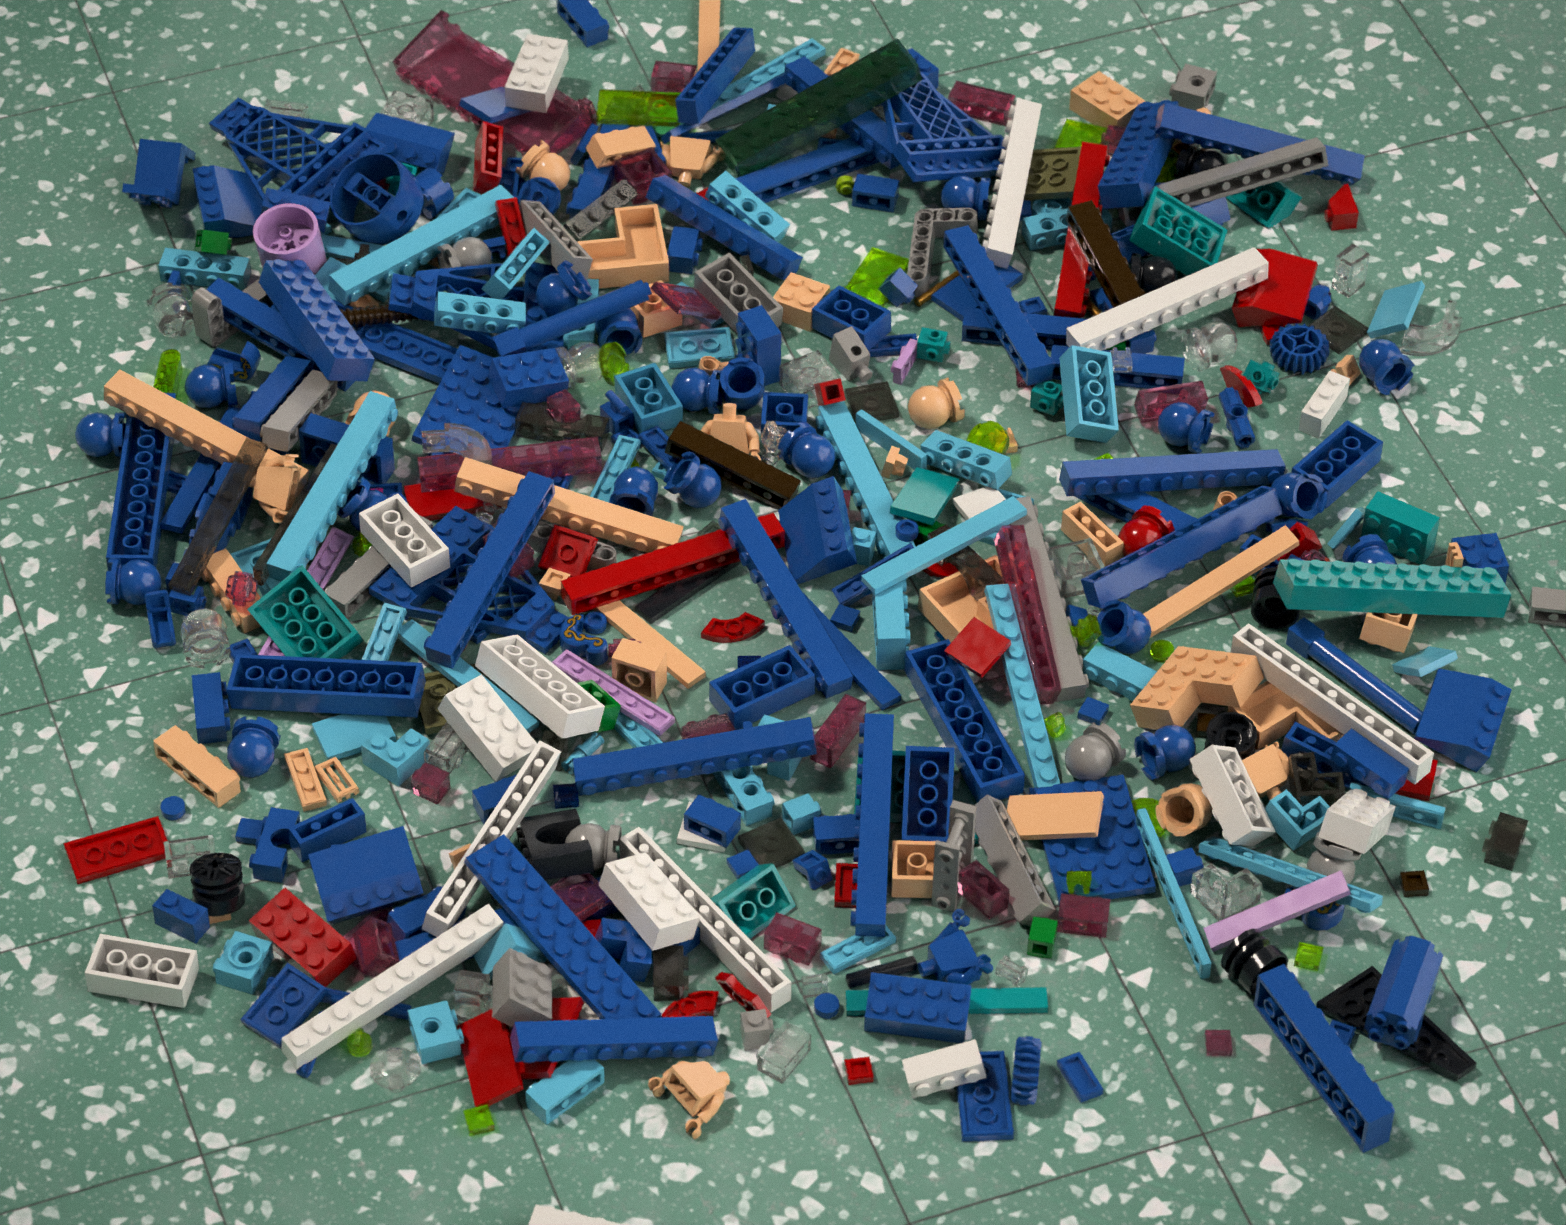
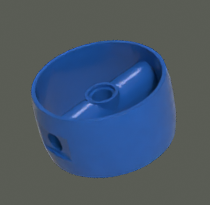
M382 152L364 154L351 161L337 176L330 193V206L339 223L358 240L378 245L389 244L404 236L418 220L424 200L422 188L415 176L399 160ZM400 176V184L396 196H393L375 183L387 177ZM359 200L379 214L368 221L354 223V213Z

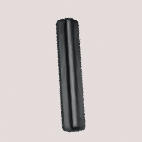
M909 956L848 973L845 976L848 987L853 988L870 983L871 972L900 975L917 969V961L914 956Z

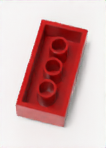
M285 887L249 920L257 937L272 942L273 950L279 956L324 987H327L358 958L352 944Z

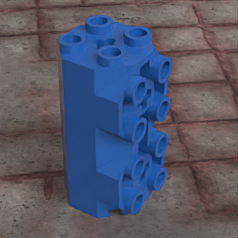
M1412 935L1405 937L1404 941L1400 942V939L1394 941L1366 1017L1365 1029L1369 1032L1368 1037L1370 1040L1384 1043L1400 1050L1406 1049L1416 1041L1425 1010L1432 998L1443 960V954L1440 951L1438 954L1434 951L1435 945L1431 941Z

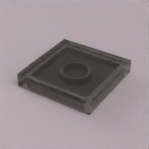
M1336 306L1307 326L1314 325L1315 330L1321 329V333L1325 334L1326 339L1329 341V348L1337 354H1341L1365 336L1368 331L1367 326Z
M887 381L844 389V395L855 424L856 413L861 409L878 421L899 418V410Z
M781 817L738 836L740 845L745 851H750L758 864H774L778 868L805 854V850Z

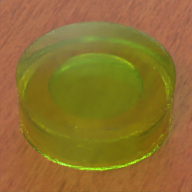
M1157 640L1151 645L1150 656L1157 662L1165 663L1174 652V646L1167 640Z

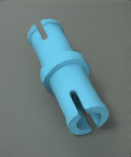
M593 732L585 742L578 744L574 748V752L561 763L563 769L567 771L570 768L568 773L573 774V759L592 756L604 744L602 736L599 735L596 738L598 733Z

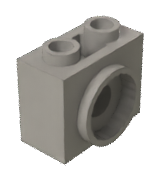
M1185 64L1182 71L1177 73L1176 83H1172L1169 96H1172L1171 102L1178 101L1180 107L1195 111L1200 108H1206L1216 86L1217 72Z

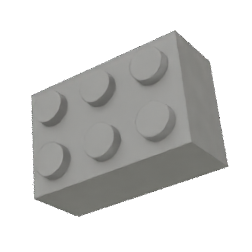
M509 948L493 966L492 1017L511 1027L514 1026V1022L551 1021L552 969L543 963L527 957L524 953Z

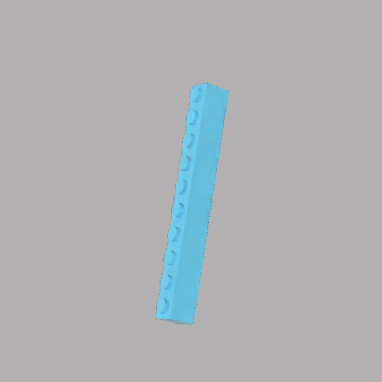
M499 185L330 274L328 290L344 306L355 302L360 297L369 292H374L384 284L391 283L393 273L408 274L416 267L425 265L431 259L437 257V254L441 253V250L439 251L437 248L438 246L448 243L453 247L457 241L463 238L477 237L480 233L494 228L499 224L495 201L514 197L502 185Z
M372 391L368 393L266 563L270 577L283 581L301 565L306 569L309 560L314 558L316 548L320 542L324 541L329 526L335 523L338 511L341 507L345 506L348 494L351 490L355 489L360 474L365 472L370 457L376 454L379 442L386 437L389 425L396 420L398 409H396L394 398Z
M841 401L818 406V416L815 417L817 428L822 429L823 437L827 438L834 447L839 473L841 476L844 475L848 491L853 493L854 504L856 507L859 506L863 522H867L868 530L876 531V548L878 553L882 554L885 558L909 543H912L915 548L916 546L913 541L904 542L895 535L896 524L903 519L900 516L889 513L890 506L894 501L845 402Z

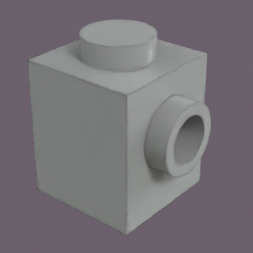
M765 1009L740 1012V1031L745 1051L770 1047V1034H774L772 1018L767 1019Z

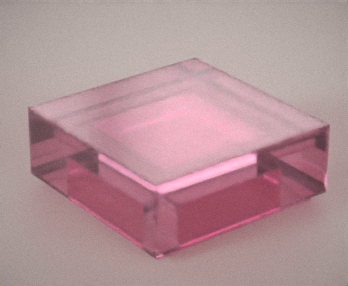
M1205 1030L1206 1056H1232L1230 1030Z

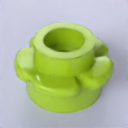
M851 176L839 177L835 186L837 192L843 195L851 194L855 181Z

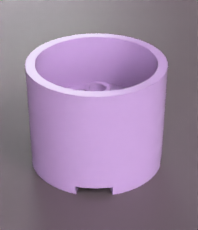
M280 204L269 208L256 220L253 236L262 269L265 260L305 261L313 274L316 275L326 263V253L317 218L308 208L298 204Z

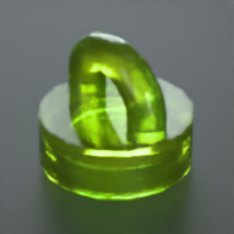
M361 531L359 536L354 538L352 542L353 551L356 555L362 557L372 545Z
M1056 712L1044 719L1046 730L1051 737L1058 738L1063 735L1066 724L1061 712ZM1060 726V729L1057 732H1054L1053 729Z
M358 1028L356 1032L348 1036L347 1049L349 1053L356 1057H362L371 1052L372 1038L368 1033L364 1032L363 1028Z

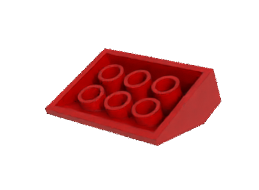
M1271 248L1257 249L1269 262L1268 279L1236 292L1232 310L1238 327L1301 323L1318 267L1317 261Z

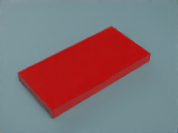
M456 478L403 486L407 504L417 514L430 521L442 519L455 506L470 514L502 509V506L455 492Z
M158 816L63 843L77 884L173 857Z
M581 997L552 998L551 1021L577 1020L584 1005L583 999ZM558 1061L518 1062L521 1079L551 1078Z
M492 1009L457 1025V1029H461L464 1044H461L474 1104L479 1111L524 1089L518 1062H515L509 1025L493 1018Z

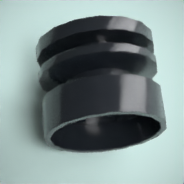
M1278 567L1266 568L1255 576L1251 606L1253 619L1260 625L1273 629L1287 628L1295 624L1300 615V610L1286 608L1273 584Z
M1224 712L1216 715L1210 720L1206 729L1204 750L1211 745L1234 747L1237 749L1241 760L1255 753L1256 727L1252 720L1237 712Z
M211 853L203 855L192 862L189 873L193 887V902L207 908L209 916L231 914L245 904L246 897L242 882V864L238 857L228 853Z
M1252 928L1246 930L1231 942L1222 956L1221 967L1227 973H1230L1233 979H1238L1240 985L1246 991L1255 996L1258 975L1283 964L1287 967L1289 959L1278 947L1270 945L1269 939L1264 937L1258 929Z

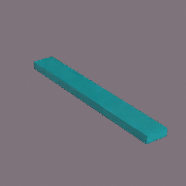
M1047 987L971 988L968 1014L1048 1013ZM846 990V1016H865L869 990Z

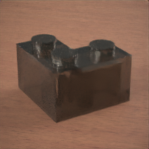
M1314 752L1290 754L1288 776L1292 796L1302 806L1321 796L1331 807L1346 794L1342 772L1318 773Z

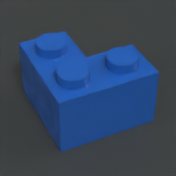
M602 918L595 935L597 941L612 958L620 959V967L633 981L645 982L652 965L651 948L628 921Z

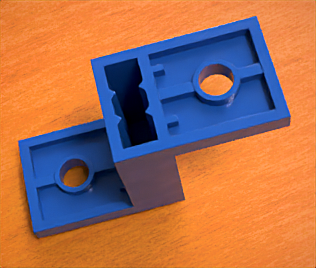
M140 139L134 184L123 183L122 192L128 195L129 199H133L134 202H138L140 205L151 206V203H155L164 208H172V205H179L184 164H188V160L195 161L196 153L182 143Z

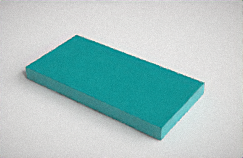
M916 467L890 506L889 513L934 525L959 486L960 479Z

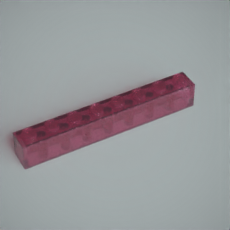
M598 437L417 457L421 493L455 489L456 478L465 457L526 476L528 471L548 478L602 472V457Z
M1024 525L1001 526L994 538L1003 582L1004 584H1009L1039 703L1053 704L1062 690Z

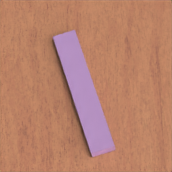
M567 649L552 662L576 683L588 680L596 682L621 705L620 712L659 737L675 723L674 716Z
M1340 870L1204 927V931L1210 948L1214 952L1229 946L1233 940L1246 930L1254 928L1260 932L1351 895Z

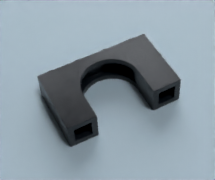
M576 809L524 817L519 827L515 830L521 853H523L525 859L544 880L594 872L593 854L589 841L582 840L565 843L570 831L581 825Z

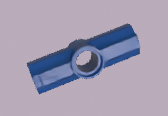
M1233 387L1225 388L1219 393V400L1226 417V428L1231 431L1237 446L1248 448L1255 442V436L1247 417L1248 409L1242 403L1238 390L1233 389Z

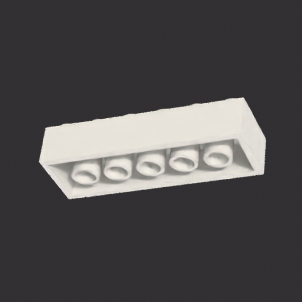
M519 635L481 642L475 666L485 676L494 681L499 688L506 691L514 700L525 707L528 712L537 717L542 724L555 732L558 737L562 739L599 730L605 706Z

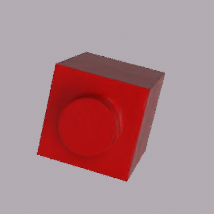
M841 378L814 384L818 406L846 400Z

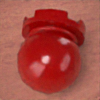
M1142 506L1141 509L1133 514L1132 520L1122 527L1118 535L1124 542L1123 557L1175 531L1172 521L1169 520L1167 522L1159 515L1162 512L1161 510L1153 506Z

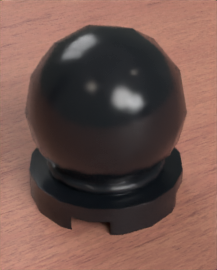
M1188 144V148H1182L1175 169L1179 170V174L1175 175V179L1228 164L1227 159L1221 151L1215 148L1199 149V144Z
M1132 253L1130 261L1131 272L1136 275L1137 283L1140 289L1144 290L1145 294L1178 280L1176 267L1169 259L1161 256H1151L1143 261L1141 254Z

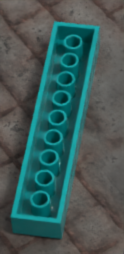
M1280 559L1273 581L1286 608L1298 610L1504 618L1511 598V593L1499 573L1491 567L1472 568L1469 566L1450 567L1447 565L1429 566L1426 564L1407 565L1400 563L1396 565L1382 562L1373 564L1360 561L1350 563L1338 560L1328 562L1315 559L1311 561Z

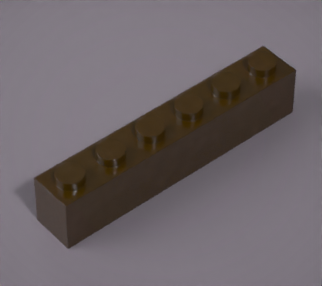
M1090 200L1068 206L1066 222L1112 307H1117L1145 295L1144 290L1140 289L1137 283L1136 275L1130 271L1126 257L1122 256L1119 251L1118 242L1113 240L1108 224H1105L1102 220L1099 208L1095 207L1093 201Z
M682 421L678 423L668 438L665 449L666 454L682 460L684 458L682 457L683 453L693 452L699 457L700 464H706L714 468L719 474L721 481L778 509H781L790 502L798 493L801 480Z

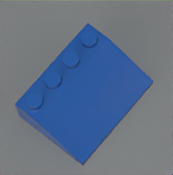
M215 165L192 168L203 230L229 233L228 238L252 236L254 224L261 215L263 201L246 173ZM253 175L256 180L259 179L258 175Z
M834 476L812 483L778 510L780 524L785 531L784 545L789 571L797 584L857 564L844 492Z
M1438 669L1414 739L1477 772L1490 758L1512 689L1492 678Z
M404 826L308 854L329 925L406 903L418 896H424Z

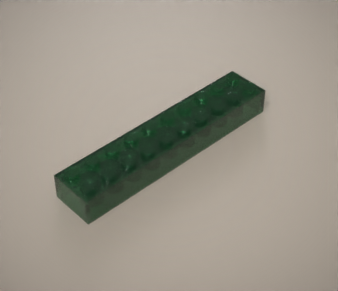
M897 38L718 137L715 141L719 153L736 178L766 168L922 81L919 65Z

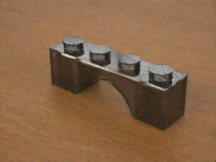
M624 178L567 221L563 227L577 242L583 241L603 222L615 215L614 208L628 207L637 197L638 193Z
M522 402L515 419V430L518 437L603 452L610 434L609 418L587 414L578 421L563 423L551 419L546 414L543 405Z
M947 524L928 533V540L951 528ZM970 546L937 562L940 566L947 563L954 565L964 577L970 595L977 601L985 597L984 589L986 585L1003 584V577Z

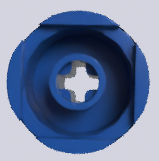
M426 168L415 177L423 191L424 200L421 213L428 219L435 217L454 199V193L448 181L444 183L440 179L442 175L432 168Z

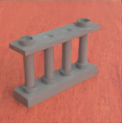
M955 800L951 803L947 842L936 840L931 905L933 907L952 912L957 908L959 875L965 874L970 876L973 869L977 806Z

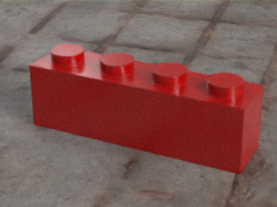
M485 121L482 122L475 140L473 191L481 195L497 187L502 175L503 127Z

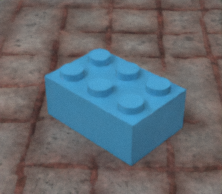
M656 363L614 376L615 394L634 413V426L639 434L655 426H658L662 431L675 428L680 421L683 422V405Z

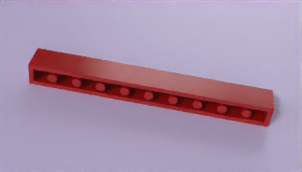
M1082 141L1072 205L1092 200L1095 207L1099 208L1101 212L1102 204H1098L1099 200H1101L1098 184L1105 172L1104 167L1108 166L1110 155L1106 154L1107 145ZM1069 226L1053 316L1084 318L1086 305H1082V303L1087 301L1089 288H1085V284H1090L1092 271H1088V267L1091 266Z
M770 513L759 516L758 520L775 548L784 547L785 531L775 514ZM719 529L690 540L675 543L662 549L562 580L561 597L571 615H575L731 563L739 562V553L736 548L733 549L731 547L726 531Z

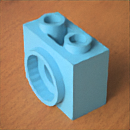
M235 931L231 940L228 939L226 941L221 957L217 958L214 962L213 972L215 973L216 984L253 995L274 958L272 942Z
M447 1000L408 1010L409 1027L421 1064L461 1055L460 1044H464L461 1029H456L455 1024H458L456 1012L454 1009L450 1010Z

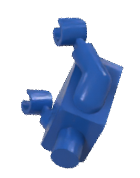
M956 909L953 912L952 919L954 922H950L928 946V960L918 963V970L922 977L935 974L938 981L970 985L972 982L980 980L982 972L989 974L993 971V965L990 963L991 959L986 954L977 957L963 929L959 930L960 926L966 927L970 923V918L967 915L960 920L965 914L962 909Z

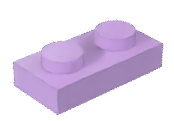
M910 338L907 345L902 346L898 360L893 361L891 366L893 383L901 385L916 361L918 340Z

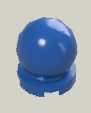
M968 176L953 177L946 182L942 189L941 203L943 207L972 208L976 211L978 220L986 221L991 178L982 177L981 182L977 183Z
M567 260L557 266L558 273H551L543 277L537 285L536 299L538 305L545 313L552 316L575 307L578 298L586 300L592 295L589 292L591 287L581 272L576 274L571 269L573 264Z
M631 308L595 322L599 348L605 353L606 357L624 359L626 358L625 355L633 351L637 353L641 348L643 338L638 327V319Z
M1372 340L1363 347L1359 355V366L1362 373L1374 382V386L1382 394L1389 395V391L1395 388L1401 390L1413 377L1411 370L1415 364L1406 355H1402L1399 347L1390 340Z
M738 357L730 360L729 364L720 372L721 394L725 402L736 404V410L746 411L755 407L761 401L765 390V378L762 367L751 361L750 358Z
M232 361L223 362L224 368L221 369L214 365L195 367L187 375L185 381V392L189 400L200 408H212L218 406L224 400L228 401L229 406L237 405L235 384H230L235 382Z
M696 367L687 368L679 372L674 378L671 388L683 405V409L693 412L707 407L709 414H719L720 410H718L717 405L722 406L723 401L720 385V372L723 370H713L712 375Z
M1176 402L1170 404L1161 412L1158 417V430L1164 441L1172 446L1182 447L1188 445L1190 452L1200 454L1202 452V449H1199L1202 444L1206 445L1210 438L1214 425L1210 422V417L1213 418L1214 413L1206 409L1198 413L1195 407L1190 404Z
M99 412L90 413L83 417L78 423L75 432L79 448L87 455L93 457L107 456L112 451H114L116 457H121L126 426L124 418H127L126 412H116L113 419L107 414Z
M807 422L798 423V428L793 432L788 430L781 439L778 449L781 451L779 458L787 464H792L799 474L807 478H818L826 475L832 469L835 461L833 445L827 438L817 434L816 429Z
M693 452L683 453L682 457L684 458L678 464L673 462L664 477V482L667 483L664 489L671 494L678 493L680 499L686 505L694 508H706L712 505L720 496L722 489L720 476L714 468L706 464H700L699 457Z
M637 466L625 469L614 482V492L610 496L608 503L653 516L654 501L658 496V482L647 469Z
M1287 473L1275 479L1271 487L1276 488L1283 512L1280 515L1290 518L1314 519L1313 517L1318 513H1322L1326 506L1328 495L1327 491L1323 489L1321 483L1323 480L1315 474Z
M363 476L360 479L361 482L357 480L355 489L351 490L347 496L345 506L341 507L337 513L341 518L349 516L351 524L358 531H360L359 513L388 499L384 493L378 490H369L371 483Z
M1374 534L1360 537V542L1352 548L1348 545L1342 557L1343 562L1355 563L1360 561L1373 564L1382 562L1397 565L1395 558L1388 552L1385 541L1379 535Z
M120 558L109 559L108 564L112 565L111 571H106L105 593L109 594L111 598L107 599V604L118 605L122 598L128 604L146 605L144 596L146 592L159 591L161 589L160 573L148 561L140 559L131 560L122 565Z
M1115 599L1104 603L1100 607L1103 610L1099 613L1097 619L1093 618L1092 620L1093 637L1101 644L1112 647L1119 653L1135 654L1140 652L1149 643L1152 632L1149 620L1141 611L1131 609L1128 604Z
M247 716L238 719L233 726L232 741L227 748V759L230 767L238 775L254 778L265 774L274 762V750L279 745L281 735L277 732L278 727L270 720L262 717H257V720H246Z
M1166 725L1157 729L1154 734L1148 731L1135 737L1136 757L1141 756L1145 766L1141 769L1150 780L1163 777L1165 771H1181L1191 763L1189 759L1195 755L1196 744L1192 734L1187 729L1178 725Z

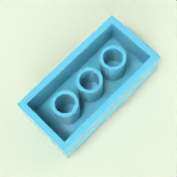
M1071 345L1059 358L1066 436L1107 443L1119 431L1111 352Z
M906 579L876 595L872 593L877 670H904L905 652L909 651V646H906V644H910V630L905 628L909 627V613L904 611V609H908V596L903 594L907 590Z

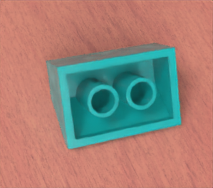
M1276 181L1226 196V198L1270 229L1292 214L1302 196L1282 182Z
M759 864L711 898L715 905L749 939L796 906L774 864Z

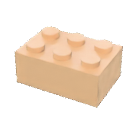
M1098 71L1071 90L1069 109L1116 139L1124 133L1137 105L1145 102V100Z

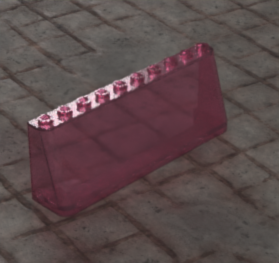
M440 10L392 61L396 68L395 73L401 79H408L416 88L424 89L430 97H437L446 107H453L459 115L469 117L475 125H482V119L459 105L460 99L498 87L505 88L515 63L462 32L457 23L452 24L448 21L449 14ZM556 89L546 113L530 111L492 124L502 126L503 142L508 145H514L522 154L527 153L534 145L539 147L541 140L550 146L548 153L559 154L583 137L592 123L597 125L600 120L592 101L585 97L582 100L578 99L575 101Z

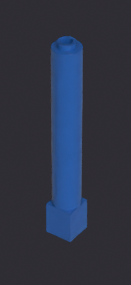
M638 280L521 329L515 327L493 336L494 345L499 356L525 353L528 349L648 301L649 295L652 294L647 282L643 283L642 280Z
M1305 617L1288 628L1286 645L1306 660L1310 657L1415 735L1423 713L1422 710L1325 639V632Z

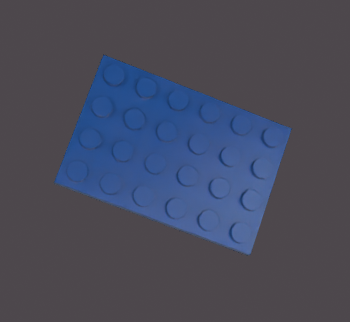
M460 345L417 425L411 441L431 449L438 443L445 448L443 451L445 454L464 461L465 457L499 467L530 404L502 409L488 377L491 359L494 357Z
M1124 774L1102 777L1096 781H1075L1038 789L1037 787L1029 788V795L1102 791L1104 795L1098 837L1041 839L1059 907L1156 893V885L1141 833L1136 825V816Z

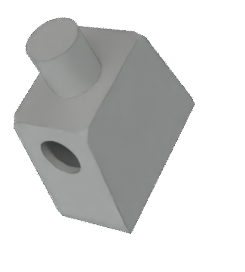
M851 326L833 334L829 361L847 380L851 381L859 377L862 382L868 381L873 375L868 368L870 353L854 328Z

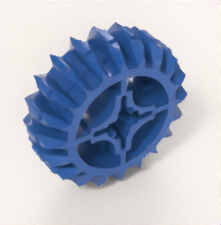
M1296 323L1294 326L1287 324L1285 328L1280 327L1278 331H1275L1272 340H1270V356L1273 362L1278 364V368H1285V372L1292 370L1294 374L1296 372L1304 374L1305 371H1308L1312 374L1314 369L1319 370L1321 366H1324L1329 356V341L1326 339V335L1321 333V329H1314V325L1307 327L1305 323L1303 325Z
M1025 1036L1018 1037L1016 1040L1011 1100L1013 1103L1034 1105L1037 1100L1042 1044L1038 1038Z

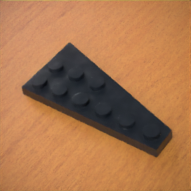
M1371 966L1316 1003V1007L1320 1008L1322 1012L1368 1035L1369 1032L1365 1029L1366 1017L1382 974ZM1425 1014L1418 1037L1414 1043L1403 1050L1390 1046L1455 1081L1460 1080L1473 1071L1477 1064Z

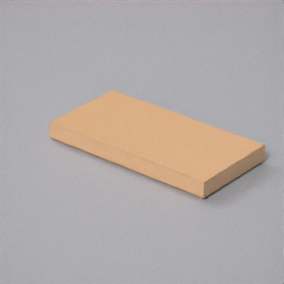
M1102 791L1009 796L1007 813L1021 840L1098 837L1104 795Z

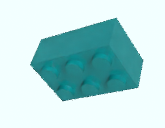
M1377 491L1365 508L1361 537L1369 534L1379 535L1385 541L1388 552L1421 565L1426 562L1435 549L1440 517Z

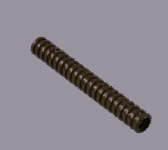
M386 304L385 307L379 305V307L372 306V308L366 306L365 309L363 307H359V309L354 307L352 310L346 308L345 311L339 309L349 324L354 327H358V325L365 326V324L371 326L372 323L378 325L379 323L385 324V322L391 324L392 321L398 323L399 321L405 322L406 320L412 322V319L415 321L419 320V318L408 313L388 310L389 304Z

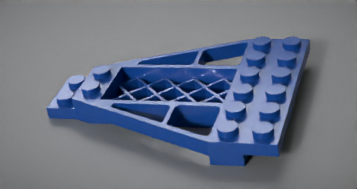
M907 55L873 57L870 64L880 76L877 84L892 151L913 182L949 180L955 176H968L971 178L996 176L998 166L1002 164V162H999L1002 149L1005 150V147H1002L1004 139L1002 135L991 134L940 94L926 75L915 67ZM892 109L900 118L902 123L895 122ZM966 129H969L976 136H970ZM898 133H910L915 140L899 141Z
M239 97L209 122L212 130L226 138L227 144L262 201L265 196L262 188L273 178H279L286 182L278 189L279 191L330 202V193L334 181L345 166L364 154L372 152L386 153L388 151L385 144L371 137L368 129L355 122L350 126L276 114L263 107L253 106ZM297 127L313 129V131L308 134ZM325 132L341 134L329 145L318 140ZM277 135H287V137L277 138ZM273 136V139L262 141L264 137ZM301 143L302 146L292 147V144ZM287 145V148L277 149V146ZM272 147V150L262 151V148ZM307 152H316V154L306 156ZM302 153L301 157L291 158V155ZM287 156V159L277 160V157ZM244 160L251 161L267 172L256 180ZM302 164V167L291 169V166Z
M533 262L523 274L522 287L513 286L502 299L526 303V322L524 327L552 316L545 313L539 307L536 299L537 285L543 277L551 273H558L552 265ZM502 263L416 271L415 277L393 273L388 310L408 313L419 319L434 321L435 298H437L438 291L443 292L446 290L448 293L491 298L482 290L487 281L468 277L490 275L491 278ZM451 328L497 350L493 337L488 332ZM564 335L528 349L527 352L555 348L562 363Z
M455 506L431 529L449 548L450 568L410 587L391 566L369 587V594L384 603L406 608L407 614L404 620L413 617L436 622L439 618H442L445 610L440 612L420 607L431 596L446 604L448 601L453 600L456 589L451 590L445 586L463 583L466 576L459 577V573L467 572L468 567L474 564L476 561L475 554L481 547L485 546L489 532L494 530L492 525ZM517 558L513 566L527 583L508 573L497 593L508 592L509 596L494 597L490 606L494 605V610L486 611L476 630H485L501 634L505 637L519 635L533 648L546 654L560 640L561 625L568 617L555 610V603L519 558ZM527 602L524 606L514 607L513 604ZM510 604L511 608L498 609L497 605ZM505 616H512L507 621L501 618Z

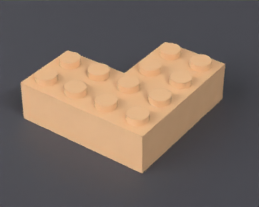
M657 204L614 208L617 238L578 241L580 246L593 259L587 279H599V289L626 286L638 280L648 284L661 280L669 282V261Z
M994 555L921 588L919 591L918 609L946 640L949 639L952 642L973 617L994 629L984 592L986 585L1009 584L1013 603L1017 605L1021 602L1023 583L997 555Z
M1178 646L1133 700L1130 707L1138 727L1156 730L1166 725L1182 727L1201 703L1241 708L1262 682L1264 676L1258 659L1254 655Z
M1268 681L1260 684L1241 708L1228 706V712L1243 714L1254 723L1257 731L1256 750H1261L1265 745H1269L1287 734L1295 722L1336 742L1344 736V734Z

